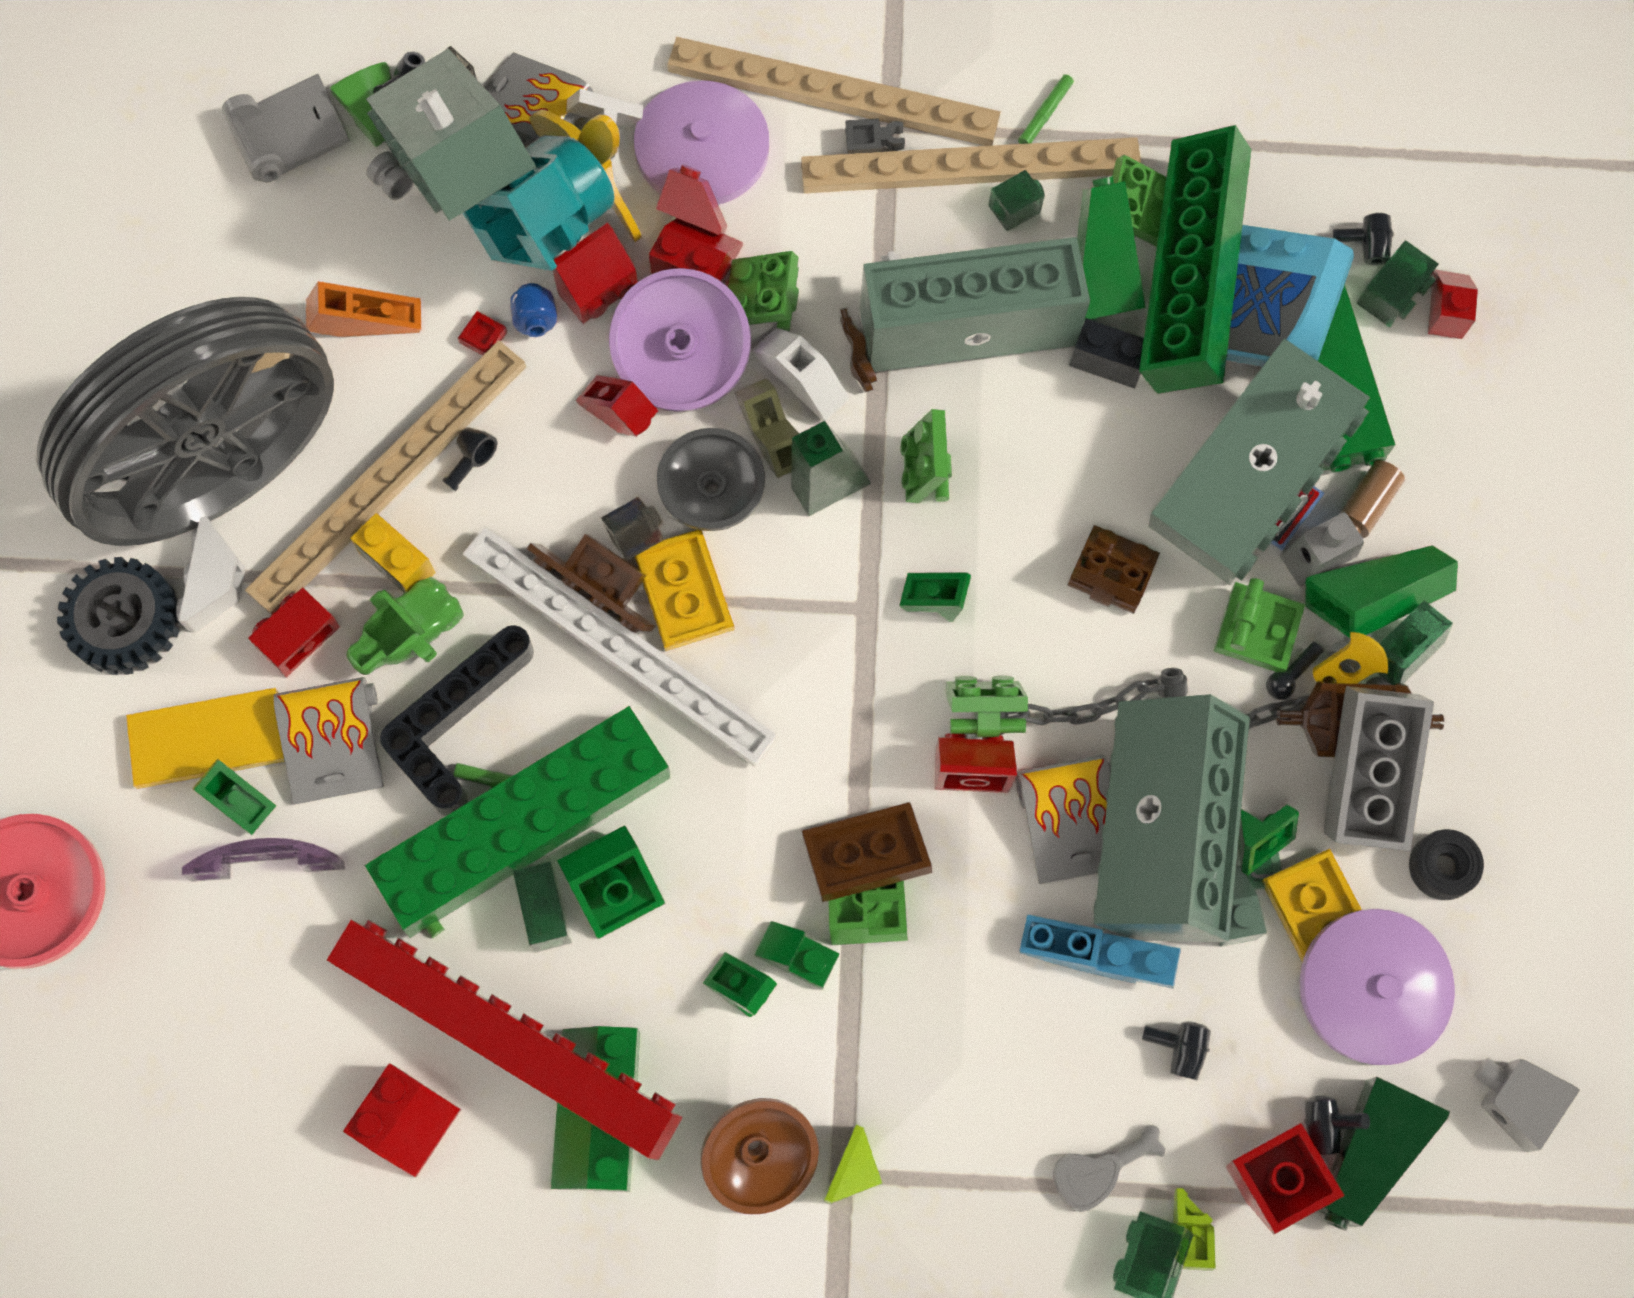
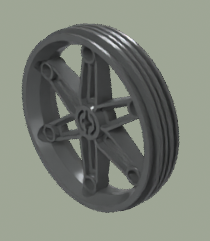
M256 297L221 298L192 305L166 315L132 333L102 354L73 381L57 401L44 423L37 445V465L42 476L43 486L61 514L72 526L79 529L88 538L102 544L114 546L142 545L172 538L198 528L200 517H207L212 521L239 506L267 486L308 445L320 428L332 402L334 378L327 356L321 345L299 318L289 313L279 304L267 299ZM265 353H290L289 359L281 360L273 367L251 373L257 361ZM187 381L182 387H178V385ZM161 399L166 403L157 412L153 406ZM135 416H139L141 418L136 422L130 424L129 426L125 427ZM221 437L224 439L218 447L213 446ZM129 476L126 484L118 491L94 492L104 484Z

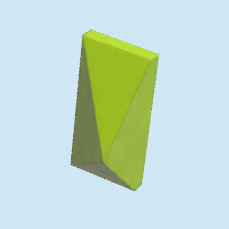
M857 1124L824 1199L829 1204L882 1184L864 1127Z

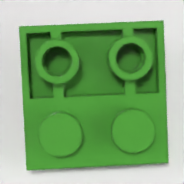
M1122 155L1116 159L1112 176L1114 183L1126 182L1134 236L1157 247L1166 176L1126 155Z
M793 251L732 259L728 288L742 305L749 325L777 322L776 328L790 332L792 313L797 309L799 289L796 287L799 257Z
M931 409L902 437L900 443V452L904 456V471L901 484L903 489H905L906 502L919 504L934 490L936 501L945 502L950 499L949 478L952 477L951 454L947 453L945 410Z
M1251 578L1248 585L1235 582L1231 589L1213 652L1274 672L1285 673L1305 604L1263 591L1264 582L1257 578Z
M999 675L993 676L992 681H977V677L957 676L954 682H946V698L951 711L975 712V719H950V734H976V737H999L1000 733H1026L1025 718H1000V712H1028V696L1020 682L1014 681V677Z

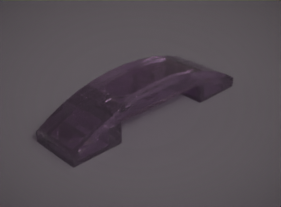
M257 838L230 843L210 850L182 867V875L192 882L231 879V864L298 858V865L304 871L320 872L344 870L345 862L337 854L312 843L287 838Z

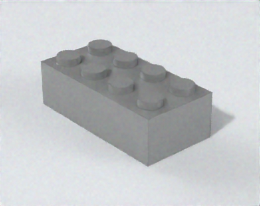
M1346 686L1323 831L1335 843L1411 851L1434 701L1419 694Z

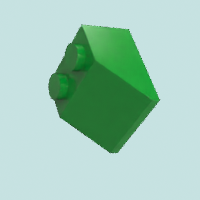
M625 825L557 860L597 939L666 904L637 844Z

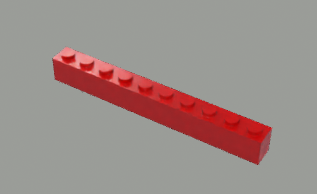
M350 920L326 961L645 1157L654 1160L660 1159L683 1118L672 1111L676 1105L674 1102L656 1092L652 1098L639 1091L642 1083L623 1072L617 1078L606 1071L609 1063L588 1052L585 1058L573 1051L576 1044L558 1033H555L553 1038L541 1032L544 1024L525 1013L519 1019L509 1012L512 1005L493 994H491L489 999H486L477 993L480 988L478 984L462 975L456 981L446 974L449 969L448 966L430 956L426 962L415 956L418 948L400 938L395 943L385 938L384 936L388 930L371 920H367L364 925Z

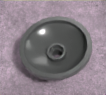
M703 428L684 434L667 448L658 466L657 488L664 507L677 521L697 530L720 531L738 525L755 511L764 493L765 471L758 452L742 436L725 429ZM716 485L718 490L710 493L706 491V487Z

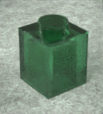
M1024 170L991 188L988 206L1004 229L1009 231L1041 213L1045 192L1041 183L1037 179H1032L1027 170Z

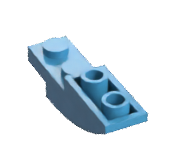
M1027 915L1019 952L1046 962L1134 984L1142 982L1174 989L1181 949L1107 934L1102 929Z

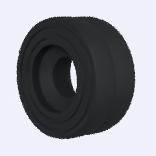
M1442 829L1430 833L1414 846L1409 858V871L1415 885L1427 896L1438 900H1453L1467 894L1478 885L1484 871V859L1480 848L1468 835L1457 830ZM1439 855H1447L1454 860L1456 869L1452 875H1446L1438 869L1437 858Z

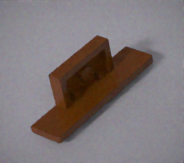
M584 534L567 562L543 545L530 542L526 549L535 555L533 561L537 565L550 572L554 568L563 575L561 581L577 592L583 589L592 596L590 602L607 613L611 609L621 616L618 622L634 633H637L639 630L652 632L655 625L627 606L646 577L643 572L588 534Z

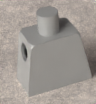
M1343 512L1301 534L1280 558L1298 586L1301 587L1306 584L1307 577L1334 570L1357 558L1363 547L1364 540L1349 516ZM1303 554L1310 555L1311 562H1308Z
M1486 1058L1474 1073V1077L1490 1088V1091L1481 1103L1482 1108L1526 1152L1539 1151L1543 1148L1580 1091L1573 1084L1524 1059L1511 1061L1502 1069L1492 1060Z

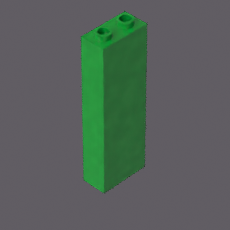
M1344 285L1318 362L1370 398L1364 407L1369 413L1351 438L1346 434L1342 437L1347 442L1330 466L1324 463L1320 466L1324 470L1331 469L1333 473L1345 471L1356 464L1365 463L1366 466H1372L1377 460L1385 461L1396 445L1348 292Z

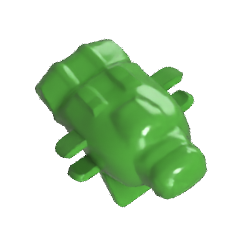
M431 576L418 581L408 592L398 598H394L385 589L378 591L370 598L377 611L364 624L361 638L356 643L350 645L346 657L352 667L362 675H369L384 665L403 663L416 654L425 662H430L437 655V652L430 643L438 639L441 633L451 630L463 618L464 613L457 598L449 594L443 583Z

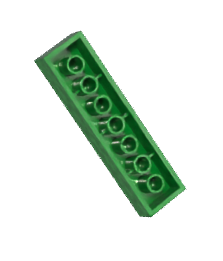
M1236 125L1171 141L1139 370L1140 374L1157 394L1224 383L1252 149Z
M628 706L364 866L402 930L411 938L426 929L430 924L449 915L669 780V766L631 707Z

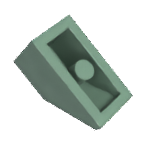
M1240 865L1236 866L1229 942H1219L1220 947L1255 941L1267 933L1258 895L1247 876L1241 872Z

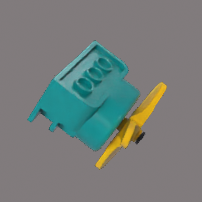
M542 109L532 114L530 123L539 138L525 148L536 167L463 212V215L491 260L550 271L557 267L554 262L555 256L563 250L570 251L576 247L581 237L589 231L588 225L611 208H613L634 242L642 238L637 224L614 182L611 159L615 157L618 151L620 135L616 123L607 115L595 116L580 131L573 124L549 111Z

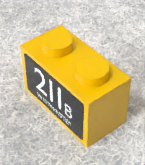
M377 513L350 538L358 553L403 593L408 592L418 581L430 576L432 577L436 573L429 558Z

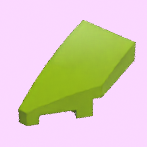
M1176 1188L1173 1209V1269L1213 1271L1216 1269L1215 1231L1211 1225L1213 1219L1207 1213L1204 1214L1187 1196L1188 1193L1183 1188Z

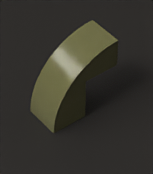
M765 378L735 391L734 393L750 432L770 469L777 478L791 473L792 437L799 434V432L785 418L776 388Z

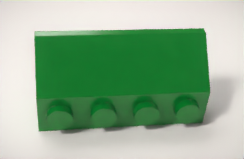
M592 1026L563 1029L562 1036L576 1044L574 1052L584 1058L590 1052L609 1063L606 1069L607 1072L617 1078L623 1072L638 1081L641 1035L638 1028ZM557 1103L551 1189L630 1193L633 1149Z

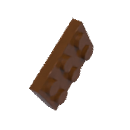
M911 802L802 831L803 841L822 903L932 873V864Z

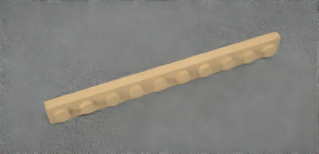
M677 36L667 64L668 72L705 81L719 82L739 89L868 119L879 118V121L885 123L900 121L903 122V127L984 146H993L1001 111Z
M1138 137L803 156L801 157L803 192L805 194L1112 176L1116 159L1120 156L1126 155L1140 163L1141 158Z
M498 341L245 589L248 595L268 613L273 615L280 608L282 600L287 595L298 592L318 575L351 542L350 538L375 513L379 514L526 368L525 361L501 341Z

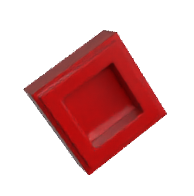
M476 311L458 336L460 344L483 356L498 341H502L508 331L506 326Z

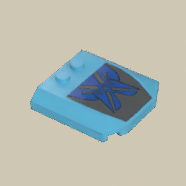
M1243 225L1226 360L1263 367L1285 338L1318 361L1354 259L1353 249L1334 238Z

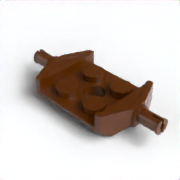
M1317 681L1303 709L1300 711L1277 710L1276 715L1280 718H1276V723L1278 726H1300L1304 730L1314 755L1317 757H1335L1346 686L1412 693L1408 685L1403 683L1387 685ZM1432 714L1430 729L1443 730L1444 724L1440 723L1444 722L1443 714Z

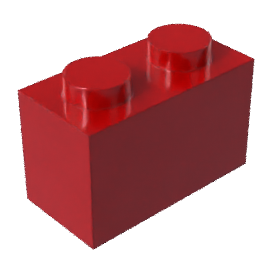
M302 587L298 592L287 595L282 600L280 608L271 617L259 621L248 639L287 678L331 637L340 626L333 615Z

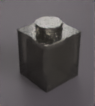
M639 497L601 517L613 545L626 561L664 540L658 526L663 524L658 512L653 505L647 508Z

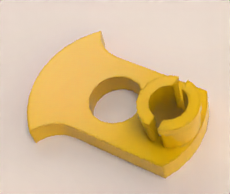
M1350 632V642L1313 668V677L1316 682L1358 684L1374 673L1387 674V655L1383 647L1373 638L1361 633ZM1346 659H1352L1357 661L1361 667L1356 672L1347 673L1342 670L1340 663Z

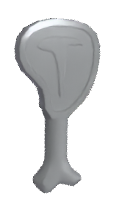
M1154 1125L1145 1126L1142 1136L1137 1141L1115 1153L1104 1154L1097 1158L1080 1154H1068L1060 1158L1053 1169V1179L1056 1189L1064 1202L1071 1209L1078 1212L1089 1211L1103 1202L1112 1192L1122 1167L1145 1154H1155L1164 1157L1166 1148L1159 1142V1128Z

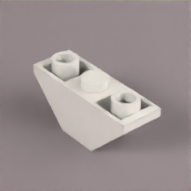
M776 328L751 349V353L822 421H827L849 401V395L827 360L801 335Z
M200 517L198 529L192 531L191 548L193 553L191 562L185 565L183 580L186 584L183 597L178 599L176 606L178 621L188 632L199 631L239 602L246 569L207 517Z

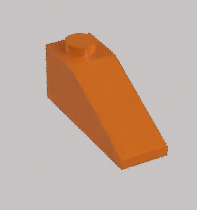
M318 281L306 298V327L313 333L338 337L419 333L421 331V298Z

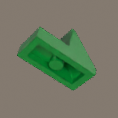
M968 572L907 573L899 606L907 612H937L949 622H953L963 610L971 575Z
M219 759L212 764L192 788L251 835L254 834L277 806Z
M1286 804L1276 813L1269 814L1262 822L1241 809L1238 851L1242 873L1248 876L1296 839L1298 810Z
M771 921L754 956L823 990L840 953L806 937V932Z
M727 952L723 954L703 982L709 989L748 1017L756 1015L777 986V983L770 976Z

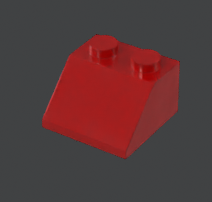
M676 218L663 227L649 252L651 274L668 269L684 268L706 273L723 283L731 268L732 259H736L743 242L726 234L717 235Z
M608 222L578 242L572 250L565 251L554 259L557 267L553 270L558 295L582 324L591 318L596 319L603 315L608 306L618 299H622L638 283L636 268Z
M947 733L945 738L938 737L935 751L934 790L1009 793L1017 776L1013 741L1004 740V737L1001 735L999 737L967 739L966 734Z
M389 1063L342 1132L378 1156L417 1178L462 1109L400 1068Z
M1302 1123L1232 1160L1225 1166L1246 1203L1273 1235L1344 1196Z

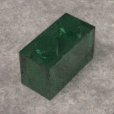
M1405 240L1367 285L1356 304L1388 327H1391L1398 317L1402 320L1408 317L1417 305L1413 299L1418 293L1424 297L1437 279L1432 274L1439 263Z
M1423 601L1379 643L1387 655L1388 673L1377 674L1385 677L1392 685H1396V683L1404 684L1445 644L1453 622L1426 601Z
M551 861L513 871L528 942L532 950L536 953L572 943L556 871Z
M1140 1211L1137 1220H1132L1127 1230L1126 1242L1129 1245L1125 1257L1118 1260L1114 1269L1113 1281L1116 1282L1114 1290L1129 1298H1173L1194 1234L1183 1226Z

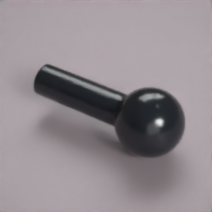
M1313 641L1287 668L1285 673L1274 672L1271 674L1266 682V689L1269 695L1277 700H1285L1291 697L1296 689L1295 681L1324 652V649Z

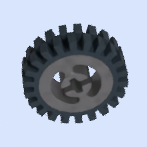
M114 557V564H111L107 559H102L98 561L100 568L97 570L91 564L83 568L88 575L81 579L76 574L71 581L77 586L74 590L65 587L62 594L68 600L67 602L59 601L57 609L63 613V616L57 617V625L63 629L59 633L61 638L67 643L66 646L93 669L99 672L105 670L110 675H118V670L122 671L125 675L134 674L133 667L137 666L143 671L149 668L146 662L149 659H153L156 663L160 661L163 657L158 652L162 648L169 652L173 646L169 641L170 636L177 638L180 632L175 626V623L180 622L176 616L178 598L175 596L176 592L173 587L152 566L147 563L143 565L138 559L130 558L129 562H127L123 557ZM107 604L114 612L122 616L127 614L137 623L136 626L133 628L126 620L118 616L112 617L103 608ZM141 605H142V613L139 612V607H140ZM98 619L101 621V624H100L99 627H98Z

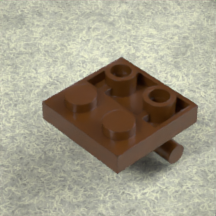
M1093 525L1067 586L1090 595V600L1109 607L1111 604L1134 614L1144 595L1160 552L1150 549L1144 544L1136 543L1117 535L1111 530Z

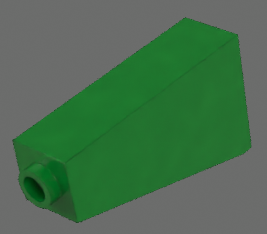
M1113 176L1092 180L1093 188L1082 190L1077 235L1090 298V304L1085 316L1088 319L1146 308L1126 182L1114 183Z
M1431 545L1311 575L1306 578L1305 607L1348 638H1350V632L1368 635L1455 592L1457 588L1458 561Z

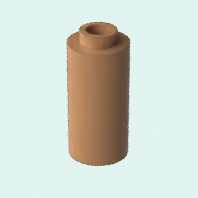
M1375 461L1339 513L1345 512L1349 516L1362 538L1369 536L1404 483V474L1389 462Z

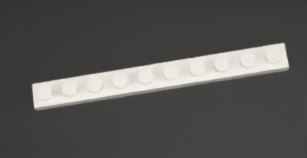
M484 527L463 552L464 559L752 766L755 767L776 740V733L634 632L625 628L613 617L593 605L589 600L565 585L561 580L537 565L488 528Z

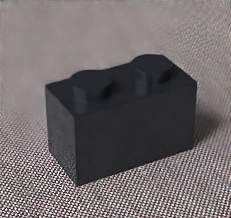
M1085 318L1069 366L1135 389L1141 375L1139 370L1144 338Z

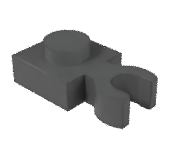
M879 118L845 120L847 154L882 152V147L884 146L893 151L904 149L905 138H894L892 136L893 134L903 133V122L893 121L887 124L886 127H880Z

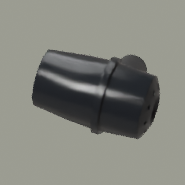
M1375 212L1363 218L1362 228L1333 229V238L1341 243L1362 242L1366 264L1383 265L1390 261L1392 237L1394 236L1390 215Z
M1192 1021L1181 1022L1178 1034L1145 1025L1142 1040L1172 1048L1170 1073L1197 1081L1207 1052L1210 1051L1208 1048L1211 1030L1203 1024Z
M1314 1096L1305 1101L1304 1123L1306 1124L1307 1134L1320 1155L1340 1153L1341 1129L1369 1128L1370 1118L1367 1113H1339L1337 1100L1333 1097Z

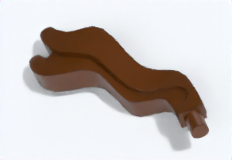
M847 308L840 309L842 316L840 320L845 336L851 345V374L860 383L865 392L872 391L874 389L871 383L876 382L877 377L865 355V336L853 325Z

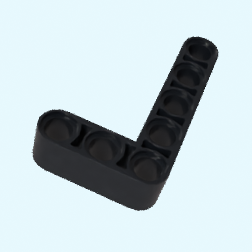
M511 625L499 631L389 722L381 731L380 743L383 749L437 812L443 816H447L467 804V795L458 780L429 749V746L531 661L534 654L533 645L527 631L520 626ZM519 640L524 642L523 648L518 652L512 653L506 650L507 646L513 641ZM485 664L496 666L495 671L491 675L484 677L478 675L479 669ZM461 687L467 689L466 695L462 699L456 701L449 699L454 689ZM431 711L438 713L437 719L429 725L421 724V718L425 713ZM405 735L409 737L405 747L401 749L392 748V743L398 736ZM421 763H432L433 767L429 774L421 777L415 775L416 768ZM447 789L457 791L456 797L452 802L448 804L439 803V797L443 791Z

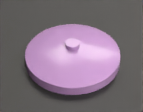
M714 81L685 82L661 92L643 110V117L637 122L634 132L636 161L645 180L659 194L662 192L670 169H680L683 164L701 171L700 177L708 180L717 203L720 205L743 195L761 177L769 157V130L758 106L738 89Z
M684 268L668 269L645 277L624 295L612 318L609 347L614 367L621 379L633 381L655 407L667 411L687 412L714 404L735 387L748 364L751 350V332L742 305L726 285L711 275L700 271Z
M1384 909L1361 910L1345 914L1333 920L1311 942L1304 956L1300 971L1301 1001L1312 1028L1331 1049L1356 1062L1371 1065H1393L1416 1058L1439 1039L1452 1014L1455 983L1453 971L1444 949L1427 928L1411 917L1395 911Z

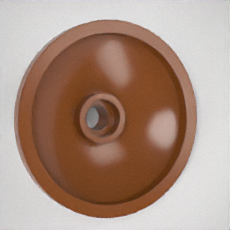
M772 1098L747 1100L724 1112L709 1129L701 1149L700 1166L702 1176L713 1197L723 1206L743 1214L770 1213L790 1204L809 1185L818 1163V1141L808 1119L791 1104ZM759 1141L757 1148L748 1149L751 1142Z

